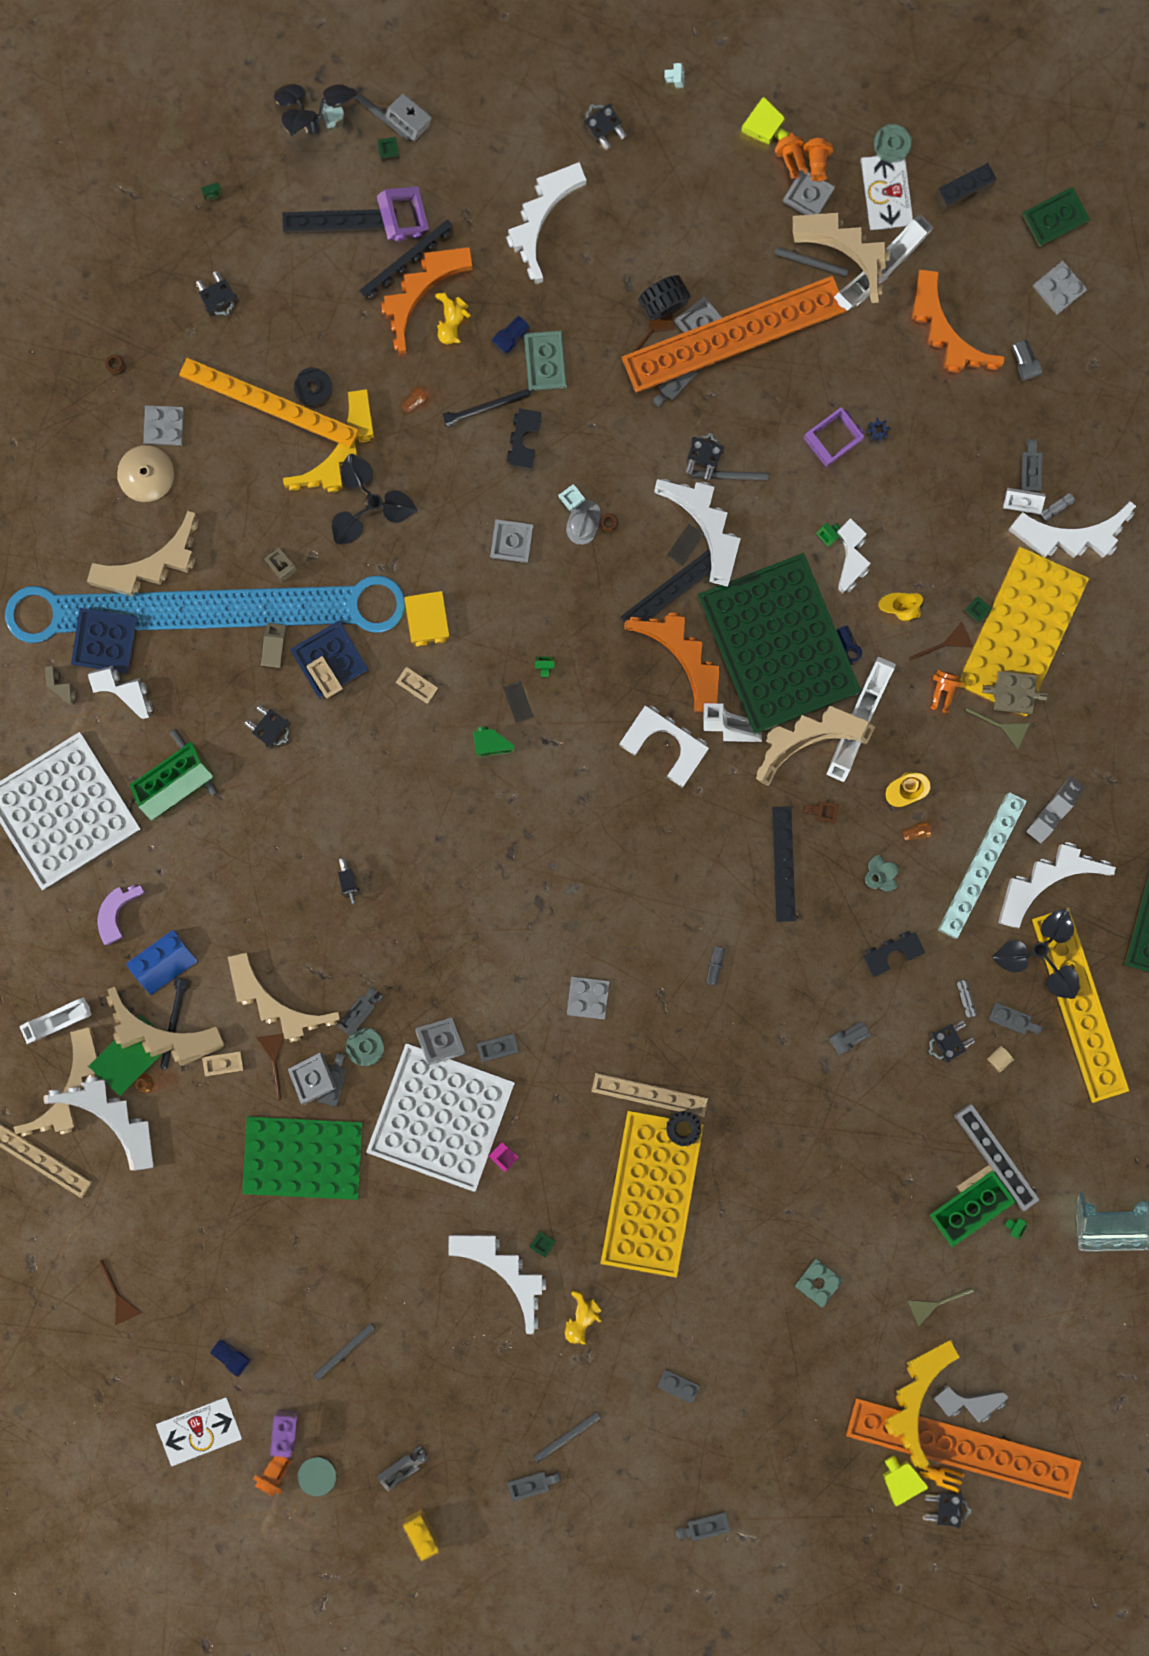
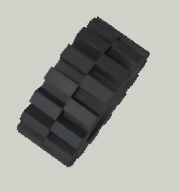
M676 1112L667 1121V1135L676 1145L690 1146L700 1137L701 1123L691 1112ZM681 1121H687L691 1125V1132L687 1136H680L676 1131V1126Z

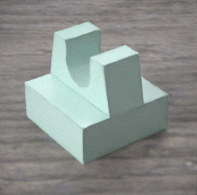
M681 63L674 64V69L665 70L666 81L674 82L676 88H684V67Z
M327 104L324 105L322 114L327 129L333 128L336 121L341 120L342 115H344L342 107L333 108Z
M574 484L558 495L570 512L578 508L585 501V498Z

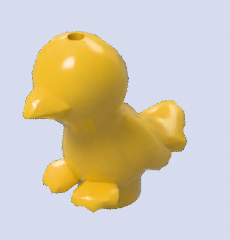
M446 293L435 294V297L443 302L446 320L445 323L439 321L440 324L437 325L439 340L444 344L461 343L457 328L464 316L466 318L471 317L470 313L466 311L469 306L459 297H456L453 301L449 299Z
M574 1290L571 1294L578 1303L576 1320L573 1321L569 1318V1322H566L565 1337L570 1343H580L583 1345L586 1344V1328L595 1320L599 1323L602 1322L599 1315L602 1310L594 1299L588 1302L581 1291Z

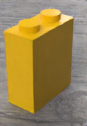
M442 591L404 597L412 644H416V647L428 645L427 642L435 641V644L445 643L446 639H450Z
M423 1509L406 1517L403 1527L421 1561L439 1552L441 1543Z

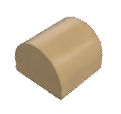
M1002 1046L987 1058L999 1073L1014 1061L1013 1057Z

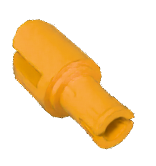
M930 1466L921 1468L928 1471V1473L920 1471L919 1476L934 1480L937 1486L959 1493L960 1489L944 1484L942 1480L961 1485L962 1481L945 1476L944 1473L947 1472L964 1478L965 1474L945 1467L940 1469Z

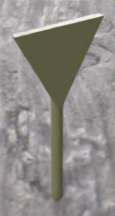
M970 708L965 709L967 712L1001 727L1016 748L1019 749L1030 723L1001 724Z
M968 1289L938 1302L908 1300L918 1327L938 1305L969 1294L974 1289Z

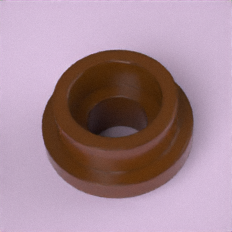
M111 355L105 361L106 369L112 374H118L124 369V360L119 355ZM113 362H118L116 368L112 367Z
M607 513L601 517L600 527L603 531L610 533L617 529L619 522L614 514ZM611 520L613 524L612 526H607L605 522Z

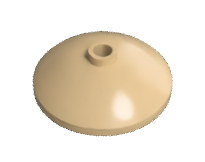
M149 445L138 446L129 450L120 460L117 469V478L121 489L128 497L139 502H153L164 497L171 489L175 477L174 466L169 456L161 449ZM147 469V473L142 475L141 470Z

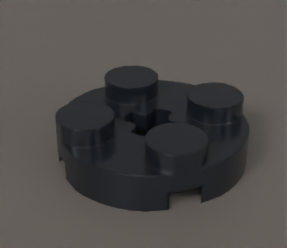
M306 368L298 374L294 382V392L304 405L319 406L331 397L332 382L329 375L319 368ZM311 382H314L315 385L318 384V388L314 392L308 390Z

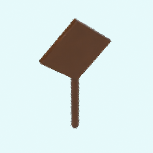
M672 313L658 320H649V332L632 352L638 351L653 332L674 330Z

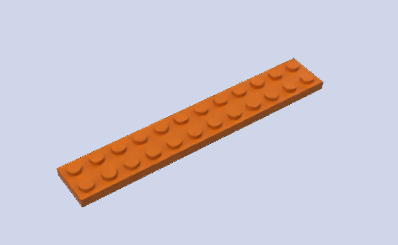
M830 276L622 356V361L633 388L638 393L843 314L847 310L842 308L834 298L839 290L833 276Z
M856 1398L846 1436L912 1455L910 1449H906L901 1441V1438H903L902 1434L894 1437L885 1428V1424H887L885 1419L901 1410ZM918 1415V1439L926 1459L1065 1498H1072L1081 1464L1080 1460Z

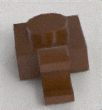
M819 801V806L804 805L803 812L817 814L816 820L835 824L839 804Z

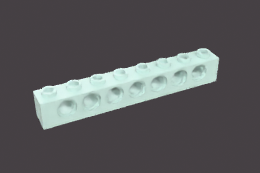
M1010 792L1006 794L938 928L939 931L954 939L958 938L1027 802L1026 800Z

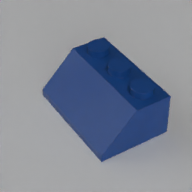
M172 930L127 962L126 965L139 983L152 995L198 961L177 931Z

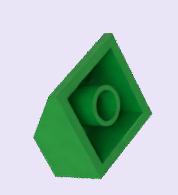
M488 726L476 728L477 731L473 732L477 758L515 752L514 745L493 729H488Z

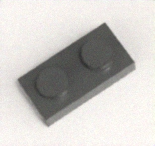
M514 1034L477 1043L481 1062L519 1052Z
M665 1369L657 1388L692 1404L700 1385Z

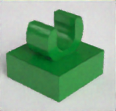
M827 522L816 534L827 547H830L840 537L837 532L841 527L837 523L830 526Z
M535 656V668H541V677H549V668H554L555 656Z
M1020 1218L1017 1223L1008 1219L1005 1226L1012 1229L1011 1236L1021 1240L1029 1223Z

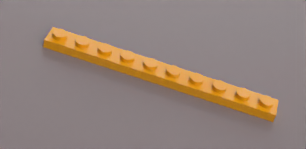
M186 358L180 371V377L351 449L359 433V430L189 358Z

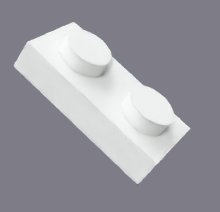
M1007 488L1003 506L1006 509L1041 514L1045 494Z

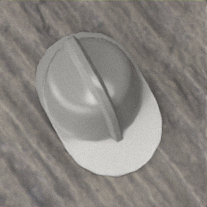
M585 500L578 508L571 511L566 532L572 542L583 545L593 540L601 519V511L595 502Z

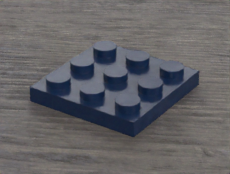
M79 608L71 665L95 669L113 666L114 670L129 674L137 617Z
M340 620L290 649L319 699L324 697V694L306 666L323 656L341 686L369 670Z

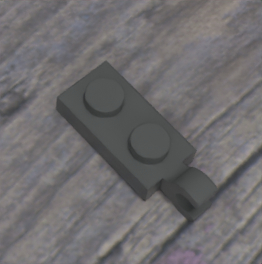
M695 370L661 383L658 386V390L661 393L654 398L653 403L659 407L667 398L672 401L698 372Z
M1029 439L1027 441L1028 452L1022 453L1021 490L1041 492L1042 453H1036L1037 439Z
M371 987L365 997L361 995L337 1026L351 1037L375 1008L372 1004L379 1002L383 995Z
M996 1002L988 1019L1025 1035L1026 1030L1040 1034L1043 1028L1031 1023V1016Z
M337 1053L334 1066L328 1064L337 1089L319 1097L318 1102L337 1107L347 1069L342 1068L345 1058L344 1054Z
M421 1446L417 1447L412 1457L409 1454L377 1476L379 1482L387 1491L419 1470L418 1465L428 1460L424 1449Z
M545 1471L508 1481L507 1485L512 1502L550 1491L549 1485L561 1482V1476L559 1472L546 1476Z
M726 1512L688 1521L689 1527L676 1529L678 1539L691 1536L692 1541L730 1532Z

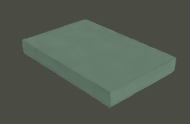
M562 331L524 334L529 390L567 388Z

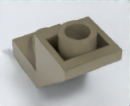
M267 623L261 666L280 668L286 625Z
M46 666V686L65 702L73 705L74 700L77 698L76 689L71 684L57 685V682L60 681L59 671H56V668L53 666Z

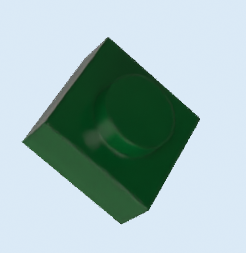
M396 137L378 139L381 160L400 157Z
M219 182L201 187L205 200H215L219 198V195L223 194Z
M977 596L964 611L979 623L992 608Z
M539 1231L529 1248L546 1258L556 1241Z

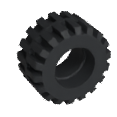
M672 275L647 288L638 300L649 320H658L681 308L687 303L691 295L679 275Z

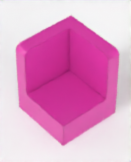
M503 1141L489 1155L504 1172L518 1159V1156Z

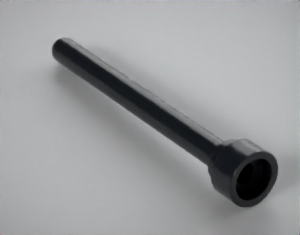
M525 389L455 414L454 412L450 413V411L443 413L445 425L447 428L452 427L458 420L528 397L531 391Z
M175 977L174 986L176 994L167 1032L175 1033L183 994L189 988L190 980ZM171 1050L163 1053L160 1064L161 1069L168 1068Z

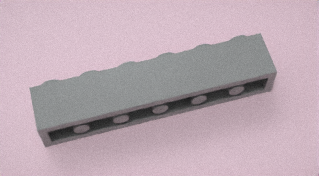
M968 1104L955 1113L954 1117L1016 1201L1015 1203L1020 1210L1025 1211L1038 1202L1039 1198L973 1105Z

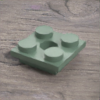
M815 1258L795 1287L823 1308L843 1279ZM822 1278L824 1280L823 1287L815 1288L813 1285L814 1280Z

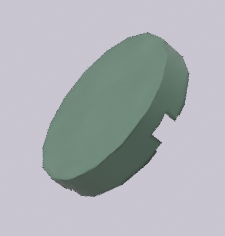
M897 124L884 126L877 132L874 139L876 154L886 162H899L909 154L912 146L910 134H908L904 127Z
M371 1028L356 1030L351 1037L349 1036L346 1042L348 1057L360 1066L375 1064L384 1053L382 1036Z
M311 1457L300 1466L298 1483L305 1493L312 1496H322L329 1493L334 1487L336 1470L328 1459Z

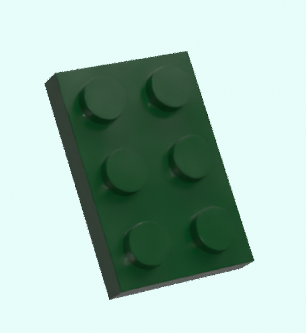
M1073 186L1022 212V216L1039 247L1091 220Z

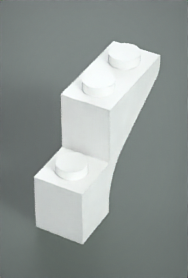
M851 519L837 532L846 550V558L838 586L842 593L846 590L850 592L857 584L854 581L859 576L863 578L870 571L868 566L871 564L855 549V547L859 549L866 542L864 537L867 534Z
M113 666L94 670L88 674L93 693L99 691L113 692L140 718L145 719L151 716L153 706L151 701L147 700L145 694L147 693V687L145 682L141 681V678L118 683L120 681L119 673L117 670H114Z
M704 703V731H723V741L762 742V732L754 735L747 717L727 712L723 704Z
M83 997L46 1015L28 1021L19 1027L26 1043L29 1044L91 1016L90 1007Z

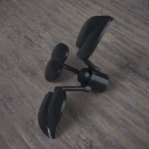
M288 84L278 88L274 93V100L281 106H290L295 102L299 104L300 110L289 109L282 115L283 126L293 137L303 128H305L308 134H316L320 131L319 120H322L325 102L328 106H338L353 99L358 93L350 87L341 84L328 87L323 92L325 98L321 100L318 115L314 111L304 109L300 99L306 96V92L300 85Z
M352 453L345 458L342 464L341 478L348 488L354 489L359 486L367 494L364 499L366 507L354 516L347 511L339 512L334 516L331 530L333 541L337 544L352 542L361 535L363 524L356 518L369 509L375 510L384 506L382 509L383 516L393 523L401 522L417 511L413 501L400 491L392 490L387 492L384 496V502L378 494H371L362 484H366L371 480L372 468L366 460Z
M1067 909L1055 911L1043 921L1041 933L1050 939L1044 943H1036L1029 954H1027L1025 944L1012 940L1004 944L993 955L994 960L999 966L1007 971L1016 973L1028 967L1027 958L1032 955L1041 960L1046 959L1056 972L1052 973L1047 980L1050 992L1057 997L1074 999L1078 994L1079 977L1077 972L1067 965L1058 970L1049 959L1050 948L1048 944L1053 939L1057 943H1065L1073 936L1074 925Z

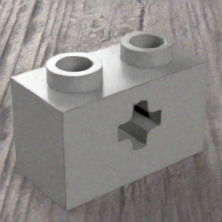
M404 94L388 107L386 118L413 141L429 127L432 118L427 111L421 109L411 98Z

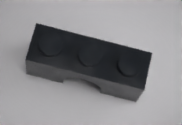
M986 163L938 188L935 195L945 211L959 204L968 195L974 192L978 194L993 186L997 178L989 163Z
M519 409L518 414H514L513 425H516L515 432H511L510 443L513 446L512 451L508 450L506 462H510V468L532 471L535 449L526 448L522 443V439L530 433L539 434L542 412Z
M909 930L900 934V939L896 941L889 939L883 942V947L877 950L874 946L864 951L866 955L862 956L870 976L875 977L890 970L887 958L894 950L901 952L906 961L924 954L925 950L917 933H911Z

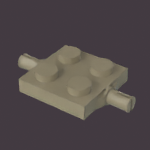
M998 671L994 687L982 686V693L993 694L994 710L1032 714L1036 699L1046 701L1048 699V693L1037 692L1035 675Z

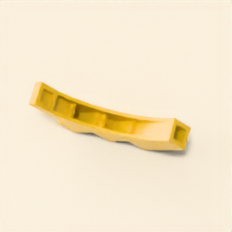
M367 389L348 392L349 415L347 425L359 430L356 440L368 442L370 438H374ZM356 440L352 449L338 444L330 456L313 470L300 476L283 478L284 487L286 489L289 488V491L299 490L301 486L315 488L319 487V484L322 483L324 491L328 490V493L338 492L339 488H343L340 465L343 464L349 454L352 453L358 456Z
M951 1340L907 1362L909 1366L907 1371L916 1380L896 1391L898 1394L896 1399L900 1406L904 1405L905 1409L885 1419L887 1422L885 1428L890 1435L893 1434L894 1437H898L902 1434L903 1438H901V1441L906 1449H910L912 1453L910 1458L915 1467L924 1468L929 1465L920 1448L918 1439V1415L923 1396L936 1375L948 1364L960 1358Z

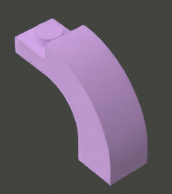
M134 884L126 888L127 892H124L122 887H118L103 901L98 913V930L104 945L108 946L124 938L118 923L119 911L125 903L146 893L143 886Z

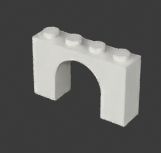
M650 705L649 708L644 706L619 746L635 756L651 734L656 732L670 733L678 740L681 752L678 761L667 778L683 788L708 751L707 743L699 737L695 739L690 736L691 732L686 728L681 727L680 729L675 726L676 722L671 718L660 716V711Z

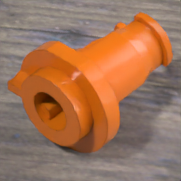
M790 133L789 136L782 138L778 142L775 152L778 157L784 158L786 166L790 170V177L797 179L800 176L793 159L796 160L800 171L803 170L805 174L808 173V168L805 167V160L801 151L805 143L802 137Z
M813 138L803 145V154L809 157L811 180L816 182L827 179V158L833 153V144L824 138Z
M940 669L933 675L932 679L938 682L933 695V704L930 706L931 709L937 710L941 692L944 690L947 691L942 711L949 713L948 707L952 702L955 688L962 687L963 681L959 680V675Z
M274 1456L261 1478L256 1475L254 1476L253 1480L257 1481L255 1487L271 1496H274L275 1493L280 1495L282 1490L277 1487L286 1473L287 1466L292 1461L285 1457Z

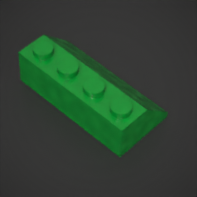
M191 741L131 783L130 788L138 807L150 820H153L165 810L177 804L185 796L191 794L195 789L207 783L213 778V774Z
M992 1170L930 1214V1217L951 1248H954L1014 1205L1016 1201Z

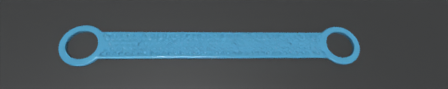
M378 575L364 578L355 586L135 592L134 597L120 593L54 595L46 588L29 586L18 590L9 599L5 610V620L11 633L18 639L28 643L43 642L55 633L76 632L79 608L137 617L136 630L266 626L267 623L286 626L334 624L340 620L342 624H357L370 632H384L392 629L400 622L406 605L405 595L401 587L392 579ZM372 585L386 586L396 597L397 606L395 613L390 619L382 623H372L365 620L358 610L360 594L364 589ZM31 595L44 597L49 601L53 609L51 624L47 629L37 634L22 631L17 626L14 617L17 604L23 598Z

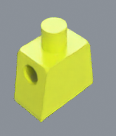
M764 97L745 121L741 130L743 133L766 144H769L774 137L780 141L789 135L787 131L781 128L785 118Z
M895 1455L885 1460L889 1471L885 1472L883 1476L895 1506L900 1505L928 1488L907 1461L899 1464Z

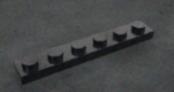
M380 209L282 212L283 233L385 230ZM394 209L395 216L397 219V210Z
M447 219L360 289V295L364 300L374 298L379 293L378 290L381 287L389 286L396 275H402L408 270L407 266L412 262L417 263L421 260L422 254L427 250L429 252L438 245L437 242L442 238L444 240L452 234V223Z
M710 549L620 616L623 623L630 620V617L642 618L641 621H648L711 572Z
M791 806L772 807L776 922L796 921L792 808Z

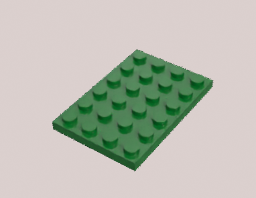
M247 1116L242 1194L359 1200L363 1122Z

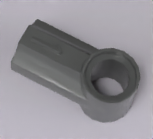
M1023 340L1014 344L1012 348L1019 364L1018 371L1021 379L1024 381L1041 375L1040 363L1037 358L1035 359L1029 341Z
M862 1021L846 1031L843 1030L833 1035L829 1040L837 1054L840 1055L871 1035Z

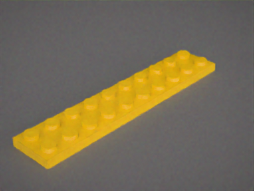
M1065 908L1069 911L1072 919L1074 933L1071 939L1065 943H1057L1053 939L1048 944L1050 948L1049 959L1058 970L1065 965L1072 967L1079 977L1077 996L1074 999L1057 997L1091 1103L1128 1092L1129 1088L1070 909ZM1050 914L1031 919L1039 942L1044 943L1050 939L1041 933L1042 923ZM1045 959L1049 975L1056 973Z

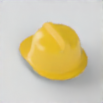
M891 593L882 597L878 606L883 612L894 613L898 619L908 621L921 617L920 606L923 603V597L918 593Z
M906 772L889 784L885 793L886 799L889 804L895 807L906 806L924 798L929 793L930 781L921 773Z

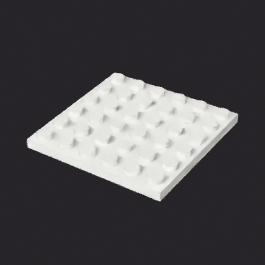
M78 732L0 781V823L41 890H45L141 830L81 732Z
M406 1043L366 1153L475 1192L515 1082L451 1059L427 1065L422 1049Z

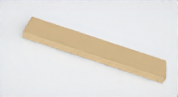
M595 1073L591 1091L674 1111H688L701 1117L705 1116L708 1098L599 1073Z
M0 1123L1 1148L78 1197L83 1198L93 1181Z

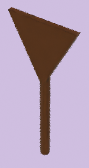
M963 622L957 626L944 643L909 657V660H914L944 646L973 647Z
M284 1034L256 1037L273 1062L277 1099L281 1100L276 1059Z
M99 1260L116 1297L115 1325L141 1314L139 1310L119 1296L103 1260Z

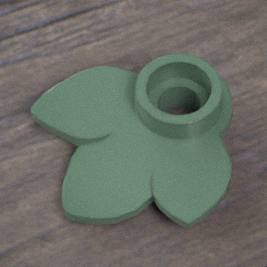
M880 854L874 856L868 863L869 872L865 875L867 886L872 889L880 888L886 892L894 890L897 884L893 878L898 874L899 866L893 862L884 863ZM873 876L877 877V882L873 881Z

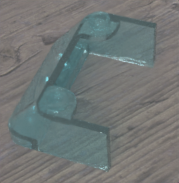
M1079 1192L1076 1221L1077 1243L1081 1251L1149 1250V1202H1139L1134 1207L1133 1212H1096L1093 1204L1085 1203L1084 1193Z

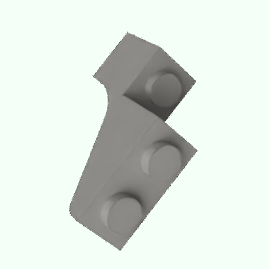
M1070 776L1044 810L1031 823L1026 832L1042 843L1054 831L1060 820L1072 809L1085 787Z
M946 1384L932 1398L948 1417L951 1415L956 1416L964 1405L979 1423L980 1421L985 1422L992 1416L991 1412L996 1408L998 1410L1007 1403L1005 1400L1008 1399V1396L1000 1390L971 1396H961L952 1391Z

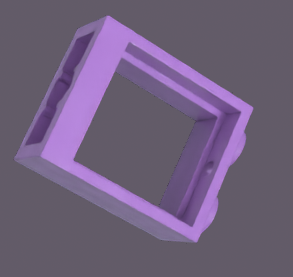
M418 186L386 189L377 196L388 240L403 241L410 237L413 240L420 239L429 230ZM410 200L416 227L399 228L392 202Z
M842 407L804 435V439L826 468L864 439L863 429L858 424L855 425L851 420L853 417L847 409L843 410ZM839 417L855 439L831 456L815 435Z
M278 1410L274 1415L270 1456L290 1457L292 1455L295 1445L297 1411Z

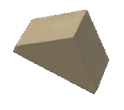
M277 548L264 558L282 582L297 571L280 548Z

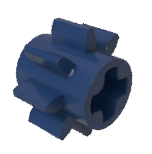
M876 418L874 424L869 422L868 425L871 429L867 430L866 433H871V441L875 438L880 443L882 437L886 439L889 437L885 433L891 429V427H886L885 425L887 420L881 422ZM879 427H881V428H882L881 432H879V433L877 434V433L875 432L876 429L879 428Z

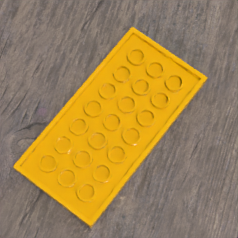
M1019 547L959 678L960 681H963L961 688L994 702L993 694L982 693V686L994 687L997 680V672L1002 671L1035 675L1036 690L1038 692L1089 578ZM1018 713V714H1020V715H1022V716H1025V717H1027V715H1028V714Z
M627 1111L601 1264L677 1278L704 1124H701L700 1137L694 1144L679 1146L674 1144L667 1135V1121L670 1118ZM681 1121L677 1124L676 1131L680 1136H687L691 1132V1125L687 1121Z

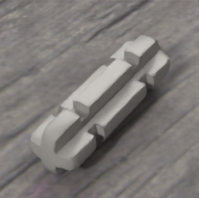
M1071 493L1067 494L1063 499L1061 498L1048 507V509L1042 511L1040 514L1042 519L1048 521L1052 518V515L1055 516L1064 510L1067 505L1070 506L1074 503L1075 498Z
M962 980L957 982L958 989L961 991L960 996L963 1006L966 1008V1016H976L977 1012L976 1008L973 1007L974 1002L971 991L968 990V981Z

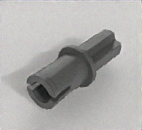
M714 946L711 963H708L710 968L706 980L710 985H717L726 951L724 948Z

